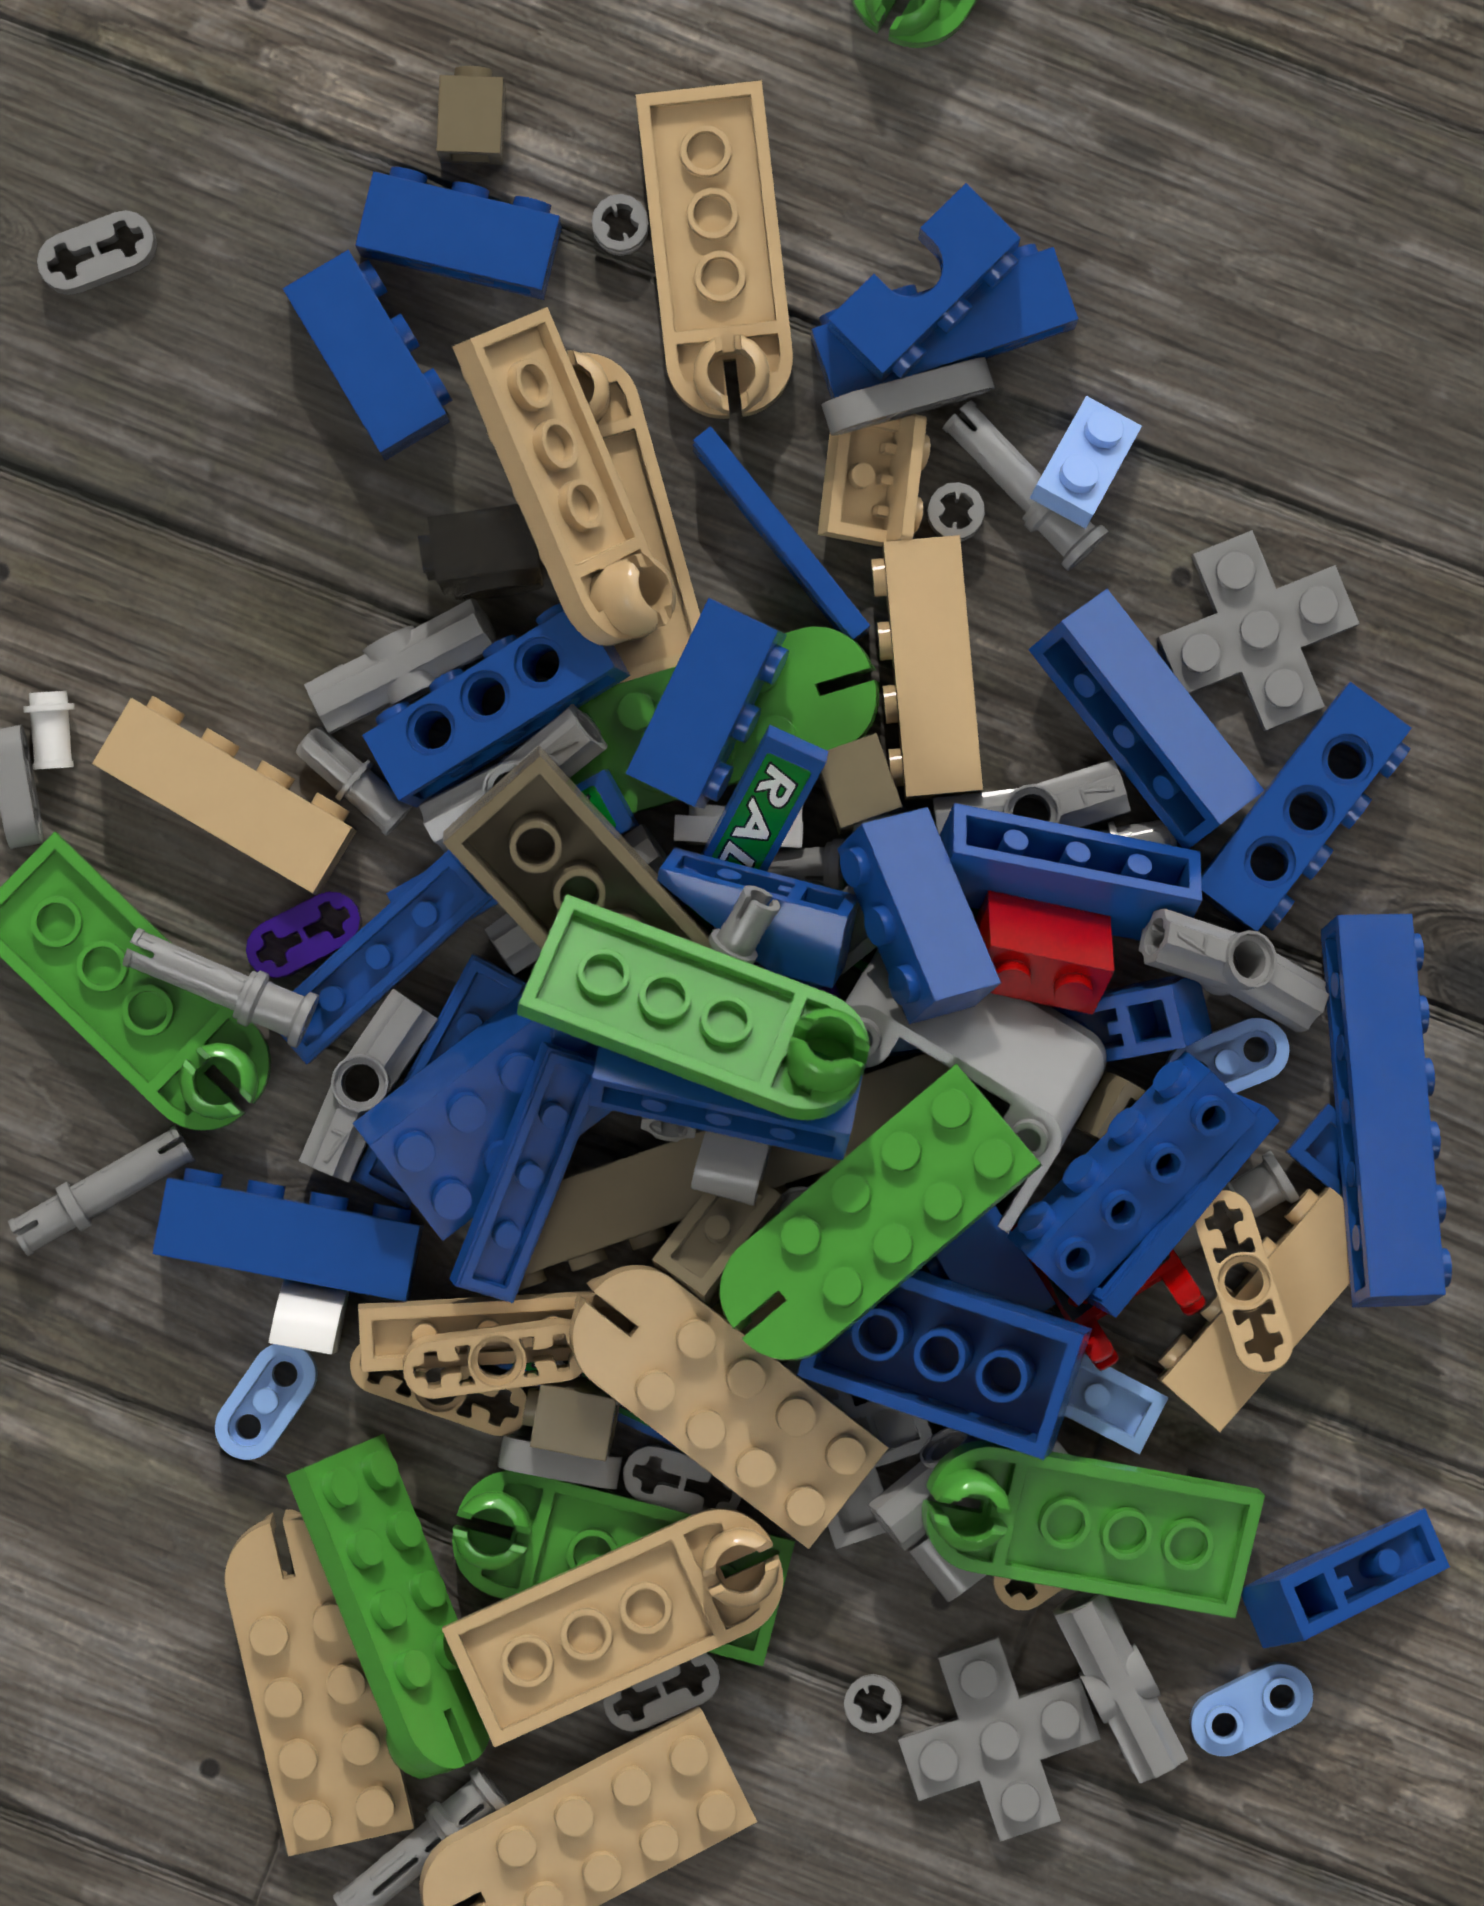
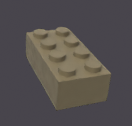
M540 746L534 749L443 831V844L541 950L566 894L711 948L708 940L711 935L709 930L675 894L657 881L658 875Z

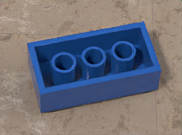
M522 994L352 1123L442 1241L474 1217L542 1041L597 1058L598 1045L517 1015L518 1003ZM591 1106L580 1135L612 1110Z
M918 1270L827 1348L814 1356L802 1359L797 1376L1044 1460L1053 1452L1092 1328Z

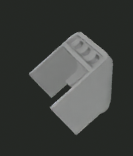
M877 949L845 1001L859 1015L868 1034L869 1055L865 1068L878 1065L884 1061L900 1037L949 1068L957 1064L971 1081L1011 1104L1003 1119L1043 1166L1022 1182L1012 1194L997 1226L1009 1233L1059 1153L1100 1081L1107 1063L1105 1047L1095 1033L1049 1005L991 993L975 1007L909 1025L902 1006L894 1000L890 992L888 972Z

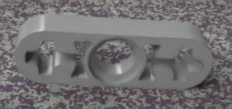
M980 357L853 391L826 401L821 406L831 436H836L968 400L995 389L986 358Z

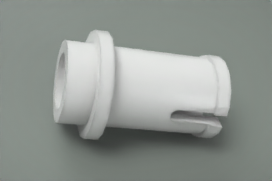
M67 691L29 693L30 706H23L24 713H30L34 752L33 770L74 767L71 756L69 710H75V704L68 703Z

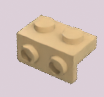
M911 414L900 419L841 435L831 436L829 434L818 535L883 547V542L913 539V535L918 530L923 516V502L918 497L921 471L928 462L931 448L930 438L925 434L926 416Z

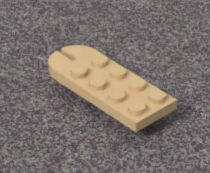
M762 80L636 94L666 369L670 384L679 399L693 411L711 418L730 419L723 362L736 361L742 417L757 414L771 406L784 392L791 377L793 365V349Z
M548 307L452 346L460 364L464 380L471 390L487 428L489 439L496 449L510 482L514 498L521 508L537 546L539 557L548 572L562 608L572 625L586 639L603 646H613L665 626L671 620L676 606V590L673 579L666 567L652 557Z
M567 350L570 362L652 557L666 567L673 579L676 590V606L671 620L665 626L614 645L631 675L620 682L623 683L676 667L700 617V611L639 394L633 380L621 366L611 359L598 354Z
M629 1265L614 1269L605 1275L588 1281L586 1284L594 1293L636 1326L630 1333L624 1332L597 1311L589 1301L578 1294L575 1299V1309L570 1322L569 1341L575 1361L584 1374L599 1388L802 1545L810 1549L888 1450V1447L780 1361L752 1349L743 1341L744 1333L734 1329L725 1318L659 1269L644 1265Z
M728 1508L703 1510L443 1626L442 1631L494 1748L747 1635L762 1626L774 1613L782 1595L783 1570L779 1555L770 1557L726 1578L720 1567L755 1551L760 1553L773 1547V1542L766 1530L755 1519L737 1510Z
M285 1510L283 1518L295 1574L288 1575L287 1571L282 1570L274 1536L275 1528L277 1527L274 1513L267 1515L261 1522L255 1524L242 1534L231 1550L225 1570L227 1598L288 1857L414 1829L415 1823L404 1773L394 1763L388 1751L385 1723L300 1512L295 1510Z
M697 1706L443 1839L431 1851L422 1868L419 1882L420 1898L423 1906H453L480 1892L476 1901L470 1906H599L757 1823V1820L702 1709Z

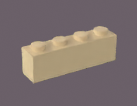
M960 535L883 542V558L871 559L874 597L886 596L888 621L877 622V637L880 661L892 660L894 685L882 686L885 723H898L900 748L888 749L889 770L895 787L903 786L904 801L982 792L983 784Z
M152 696L146 706L131 698L92 764L314 895L320 894L357 832L353 827L344 823L350 811L318 792L311 803L289 790L295 781L294 778L263 760L256 770L234 758L240 747L209 728L206 729L201 738L179 726L185 714L158 698Z
M1323 1187L1318 1194H1315L1308 1188L1284 1215L1291 1225L1275 1243L1269 1237H1265L1262 1240L1292 1333L1293 1348L1350 1284L1343 1197L1331 1187ZM1243 1263L1242 1266L1249 1271L1247 1276L1233 1291L1226 1285L1225 1287L1233 1298L1248 1301L1259 1295L1264 1282L1261 1272L1255 1266ZM1216 1292L1201 1310L1200 1314L1207 1321L1193 1338L1189 1339L1182 1333L1162 1354L1158 1363L1165 1370L1157 1379L1212 1428L1221 1432L1271 1373L1261 1374L1253 1372L1240 1362ZM1267 1301L1260 1308L1249 1312L1234 1311L1233 1316L1237 1325H1240L1247 1319H1250L1254 1339L1249 1343H1245L1248 1355L1259 1353L1263 1362L1274 1360V1348L1283 1344V1339L1280 1333L1268 1334L1262 1319V1314H1275L1272 1302Z

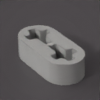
M127 210L114 212L56 234L46 240L39 250L37 258L38 270L48 286L56 292L67 295L81 293L139 271L147 266L155 256L157 248L156 235L147 220L138 213ZM128 226L133 234L143 232L144 238L135 243L137 251L135 255L126 257L121 249H114L104 254L101 253L100 248L119 240L117 229ZM68 248L74 257L93 252V258L76 265L78 276L73 279L67 280L62 272L52 273L51 267L59 263L58 252L62 249Z
M22 724L0 728V812L6 840L10 849L43 843V826L31 755Z
M503 1435L497 1465L499 1468L587 1486L617 1489L622 1456L609 1453L605 1462L530 1447L531 1438Z
M649 1443L636 1448L629 1455L623 1469V1481L627 1491L633 1498L689 1514L712 1509L703 1505V1493L685 1488L687 1478L699 1482H708L712 1474L681 1450L661 1444ZM650 1456H657L662 1459L661 1470L681 1476L679 1486L662 1481L656 1484L654 1491L642 1488L643 1477L634 1474V1467L636 1464L646 1465ZM723 1483V1487H725L728 1490H731ZM732 1490L730 1500L725 1498L719 1499L715 1508L736 1510L742 1497Z
M709 1652L691 1659L695 1667L706 1665L709 1669V1674L702 1678L703 1690L700 1692L692 1693L688 1685H681L667 1691L664 1682L677 1677L681 1673L680 1664L632 1686L636 1692H642L657 1686L660 1695L647 1700L643 1704V1716L634 1718L629 1710L618 1712L615 1703L622 1699V1691L604 1698L605 1714L610 1722L619 1729L634 1732L646 1729L697 1707L711 1699L718 1689L720 1680L718 1662L712 1653Z

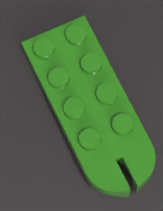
M805 627L785 633L787 636L782 647L789 650L788 658L776 682L773 685L764 682L754 703L755 706L761 708L758 722L746 743L736 741L726 764L734 767L727 786L739 783L769 725L824 750L861 739L867 734L878 712L880 682L872 680L820 696L818 689L819 684L855 673L866 674L876 671L868 655L856 641L837 630L826 627ZM676 667L617 684L578 708L582 712L587 713L600 729L601 735L608 747L569 778L575 785L604 769H609L633 814L680 801L625 774Z
M54 831L0 887V957L167 1119L179 1126L193 1130H215L236 1122L246 1112L206 1072L214 1065L240 1090L239 1093L249 1103L255 1104L264 1093L271 1073V1054L263 1033L254 1023H250L247 1027L238 1024L237 1019L233 1018L234 1011L229 1008L215 1004L201 996L131 967L122 966L127 948L149 958L154 956V953L130 943L137 928H142L149 934L168 942L170 941L59 833Z
M566 894L518 1003L517 1015L781 1116L797 1120L823 1118L844 1107L858 1088L869 1055V1039L864 1023L856 1011L840 998Z
M955 1064L735 1250L726 1263L720 1282V1300L724 1314L730 1325L734 1329L741 1331L752 1322L751 1316L780 1292L786 1301L742 1338L743 1341L755 1351L778 1360L794 1361L814 1356L833 1343L1043 1165L963 1070Z
M384 1434L363 1441L287 1474L286 1477L385 1723L386 1743L394 1763L404 1773L424 1779L461 1768L465 1764L475 1761L486 1749L490 1737L442 1631L443 1626L458 1619Z
M979 1440L956 1447L947 1453L934 1467L926 1488L937 1502L923 1499L922 1522L926 1535L937 1552L951 1565L964 1571L1236 1618L1265 1495L1258 1488L1052 1452L1042 1460L987 1440ZM962 1498L981 1500L979 1509L952 1505L954 1501L958 1502Z
M501 1470L484 1477L471 1488L464 1497L456 1516L467 1519L475 1517L514 1527L511 1539L455 1525L452 1528L453 1552L460 1571L474 1587L488 1595L505 1599L693 1514L650 1504L633 1497L582 1484ZM768 1533L773 1542V1547L760 1553L755 1551L720 1567L724 1577L726 1578L778 1554L783 1570L784 1587L795 1539ZM779 1603L771 1617L758 1629L709 1651V1653L763 1666Z

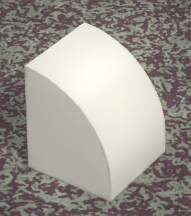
M285 1279L278 1297L268 1343L331 1355L337 1353L349 1291Z

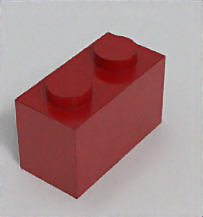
M988 890L975 921L1001 981V984L990 993L1093 1015L1114 973L1111 916Z

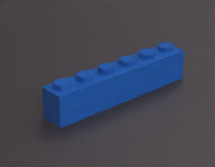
M1412 914L1337 915L1321 929V942L1326 982L1325 989L1329 993L1327 1013L1352 1308L1428 1305L1446 1295L1445 1287L1450 1285L1452 1278V1261L1448 1249L1442 1248L1440 1223H1443L1446 1216V1195L1443 1186L1436 1184L1434 1160L1440 1154L1441 1136L1437 1122L1430 1119L1429 1096H1432L1434 1092L1435 1070L1432 1060L1425 1058L1423 1034L1428 1030L1430 1014L1427 998L1424 995H1419L1417 972L1421 970L1424 961L1423 940L1419 933H1414Z

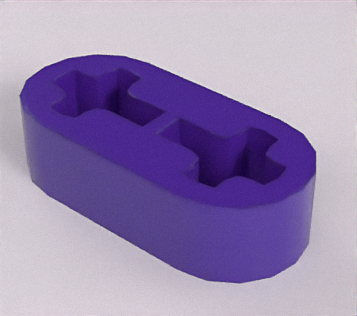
M328 891L318 894L256 927L247 939L246 954L248 961L255 971L261 970L269 974V978L280 979L291 976L334 954L359 932L362 926L360 909L351 898L342 893ZM330 903L337 911L345 908L348 910L350 918L342 923L345 933L341 937L335 938L331 932L323 931L310 938L306 928L323 919V913L320 908L325 904ZM273 932L278 939L282 940L299 933L303 942L289 948L285 952L288 963L278 967L273 960L262 962L259 952L267 947L264 939L267 934Z

